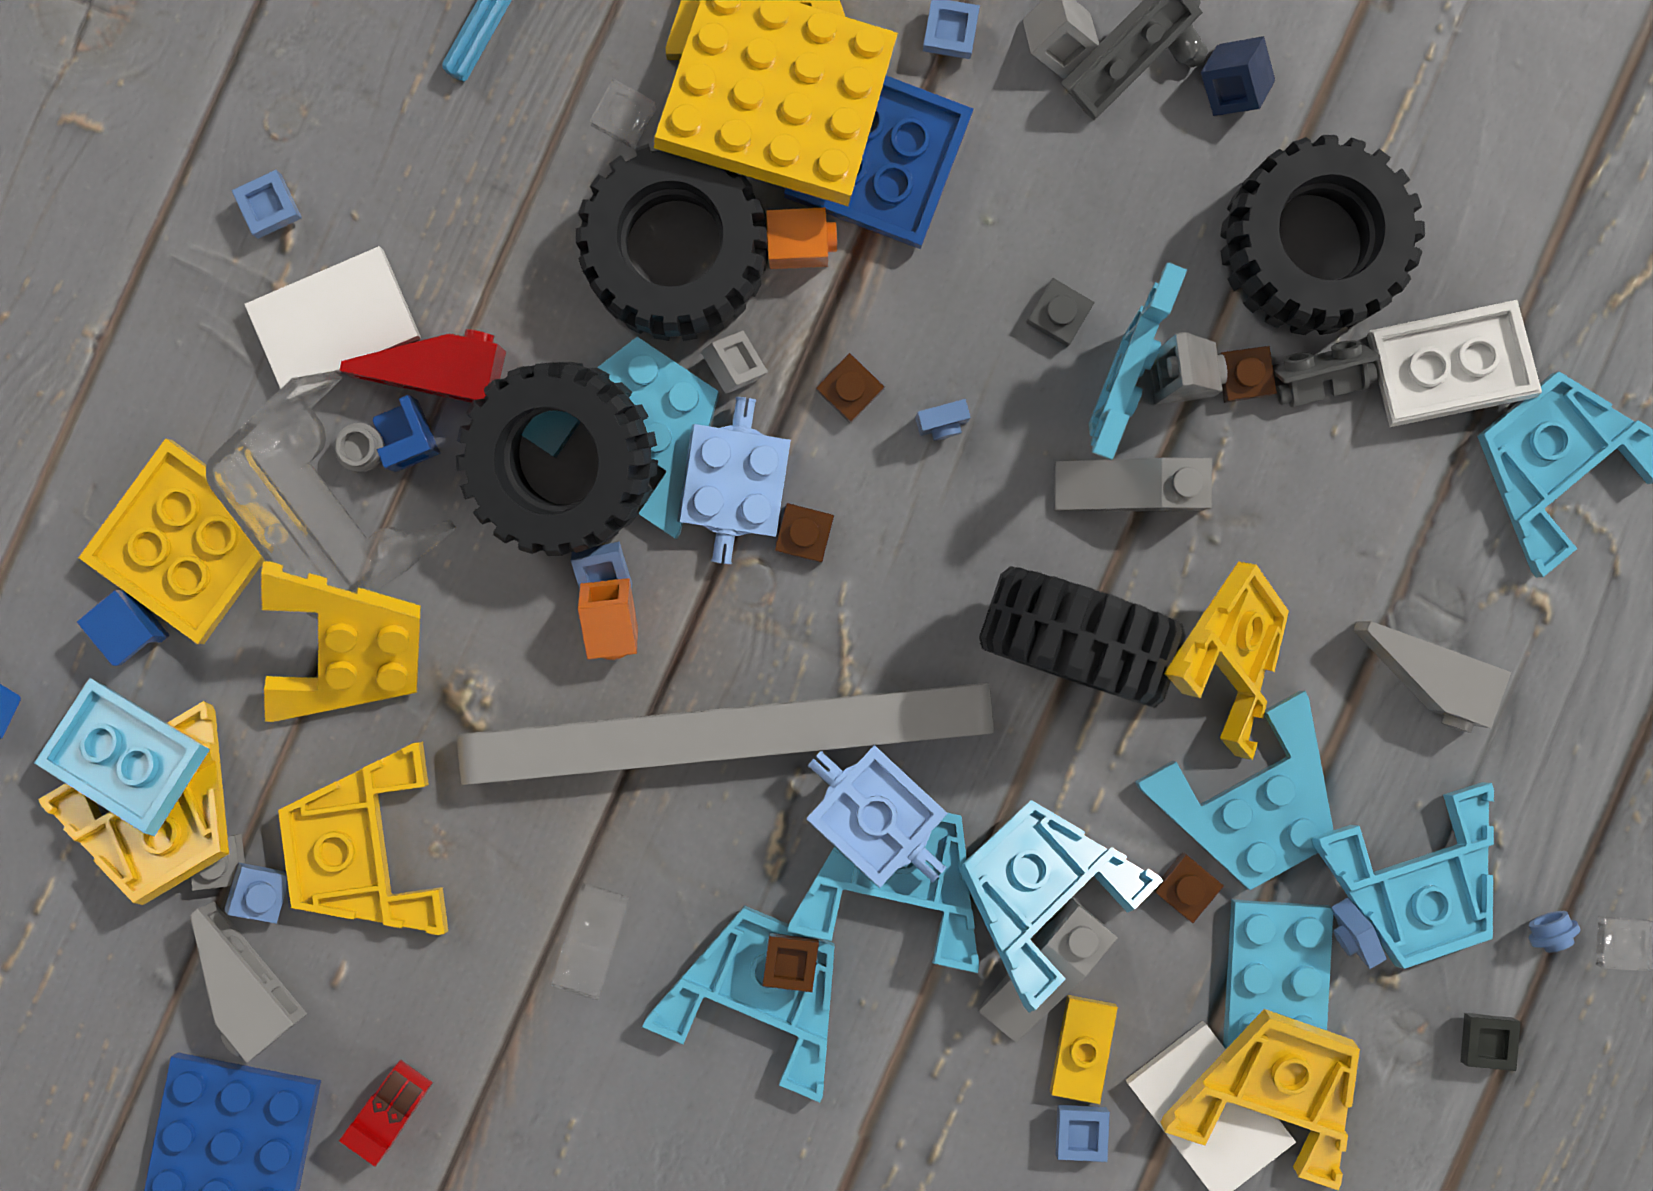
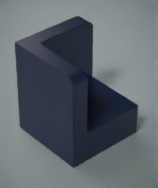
M1264 36L1217 45L1201 71L1213 116L1260 109L1275 82Z

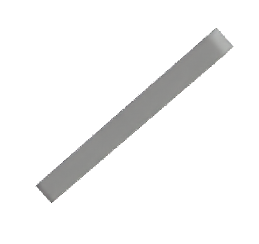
M990 683L474 732L459 734L456 737L461 785L983 735L994 733Z

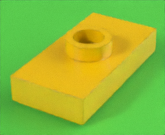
M1067 995L1050 1086L1052 1096L1100 1104L1118 1009L1116 1004Z

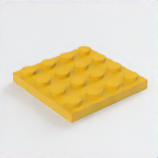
M700 0L654 137L653 148L849 206L898 33L792 0Z

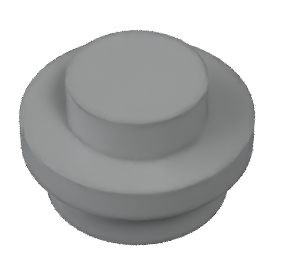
M353 423L344 427L339 432L335 440L334 450L336 458L342 466L351 471L366 472L372 470L381 462L377 449L384 447L385 444L381 434L374 427L364 423Z

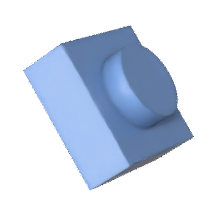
M931 0L923 51L970 59L980 5L951 0Z
M277 170L231 190L252 235L258 239L302 218L282 174Z
M966 399L918 411L915 417L920 436L932 433L934 441L961 434L960 425L967 424L971 418Z
M620 541L595 546L578 553L574 551L571 554V564L579 589L581 583L630 578Z
M238 862L224 908L227 915L277 924L288 887L286 871Z
M1349 898L1331 907L1339 925L1338 928L1333 930L1334 935L1348 956L1356 953L1369 969L1387 960L1373 925Z
M1057 1106L1055 1154L1058 1160L1108 1161L1110 1112L1107 1107Z

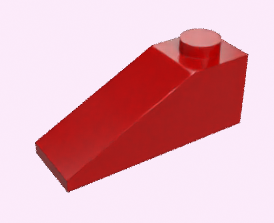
M466 329L464 336L449 333L341 361L339 371L360 380L472 403L473 400L483 399L486 396L484 388L494 379L501 378L506 351L499 344L493 343L494 335Z

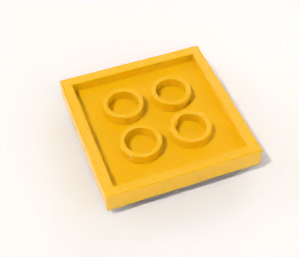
M165 438L78 558L197 644H205L259 570L263 561L267 559L291 525L179 444Z

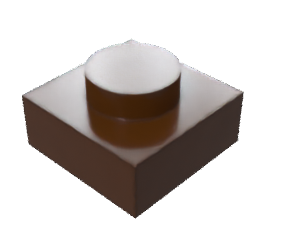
M1270 345L1218 354H1223L1227 365V382L1222 384L1224 403L1270 397L1277 394Z
M849 353L816 387V391L851 424L884 390L885 386Z
M787 503L775 551L822 563L834 515Z
M1182 852L1161 879L1163 881L1153 891L1191 923H1194L1224 885L1187 854Z
M769 933L763 986L812 993L819 939Z

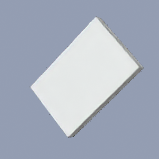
M380 246L245 303V307L280 389L287 396L342 373L339 369L343 360L406 345L421 339L385 252Z
M1517 300L1370 330L1367 334L1369 347L1380 354L1381 357L1380 360L1373 361L1377 370V379L1389 427L1536 398L1542 393Z
M1201 1021L1128 1077L1126 1082L1163 1129L1160 1123L1163 1115L1226 1049L1207 1024ZM1230 1102L1225 1104L1206 1146L1166 1133L1209 1191H1234L1296 1143L1279 1119Z

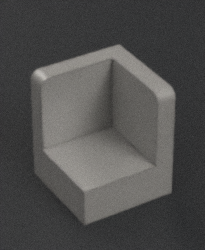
M1042 0L1023 20L1031 54L1062 79H1065L1099 45L1091 14L1076 0Z

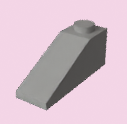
M1185 332L1175 334L1160 347L1155 362L1150 369L1154 405L1212 398L1222 392V384L1227 382V365L1223 354L1217 355L1216 342Z
M1212 458L1056 461L1054 464V511L1201 512L1212 508Z
M1356 621L1353 631L1428 710L1444 715L1442 724L1467 733H1471L1473 726L1492 728L1511 672L1372 621Z
M1071 897L1033 942L1066 980L1036 1010L1028 1012L1024 1008L1009 974H1007L979 1007L978 1011L1017 1043L1088 975L1118 937Z
M212 902L195 910L190 915L215 1025L222 1032L221 1039L225 1047L235 1056H242L248 1063L306 1016L307 1013L218 905Z

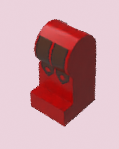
M400 1060L379 1089L370 1097L358 1116L342 1135L339 1142L376 1167L388 1153L433 1082L406 1062Z

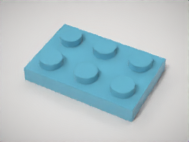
M89 678L34 763L141 832L155 837L210 749L104 684Z
M1231 899L1223 1046L1226 1049L1263 1009L1327 1030L1333 911L1331 906Z

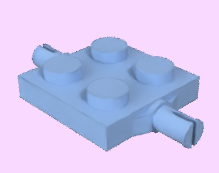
M746 397L735 398L736 403L732 425L716 428L692 424L677 522L701 525L711 532H715L716 536L711 562L732 565L731 559L735 536L753 533L776 537L791 442L789 439L765 436L759 431L751 429L756 400L746 399Z
M875 745L857 764L846 768L844 771L828 758L823 751L815 758L829 772L815 759L808 764V767L819 775L829 787L823 801L806 820L878 888H881L897 869L910 862L928 877L932 883L939 875L925 861L939 874H942L947 868L925 846L932 830L948 813Z

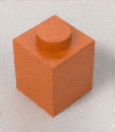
M826 207L766 210L770 269L828 267V252H837L836 222H826Z
M630 578L581 583L578 613L587 660L596 658L616 660L626 655L637 654L638 624Z

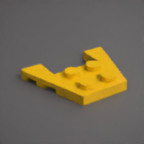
M263 561L261 570L262 610L318 613V678L266 676L264 686L265 722H275L417 693L421 605L359 587L355 593L327 585V578L308 573L306 578L282 572L283 565Z
M1239 561L1175 655L1165 675L1182 694L1201 698L1212 668L1216 664L1238 691L1220 739L1235 756L1253 760L1258 743L1249 740L1254 717L1263 719L1267 706V700L1261 693V687L1265 671L1275 672L1289 610L1256 564Z
M205 701L167 722L210 750L155 837L141 832L112 812L102 816L96 802L66 783L38 799L44 810L49 814H53L65 826L63 830L74 841L80 842L95 858L93 861L133 903L140 905L148 903L229 854L216 711L213 705Z
M423 742L412 743L278 810L291 908L348 919L358 918L383 923L385 926L418 929L434 935L445 934L449 931L443 887L392 894L378 793L429 785Z
M1263 1009L1163 1115L1160 1123L1165 1133L1206 1146L1225 1104L1230 1102L1310 1129L1311 1131L1293 1168L1299 1178L1339 1190L1343 1176L1340 1170L1342 1152H1346L1348 1134L1345 1131L1348 1108H1352L1360 1049L1352 1039Z

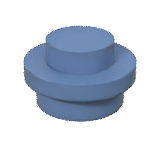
M1555 911L1539 916L1529 923V928L1532 932L1529 935V940L1533 947H1544L1545 952H1558L1572 946L1575 943L1573 937L1578 935L1581 929L1577 921L1570 919L1567 911Z

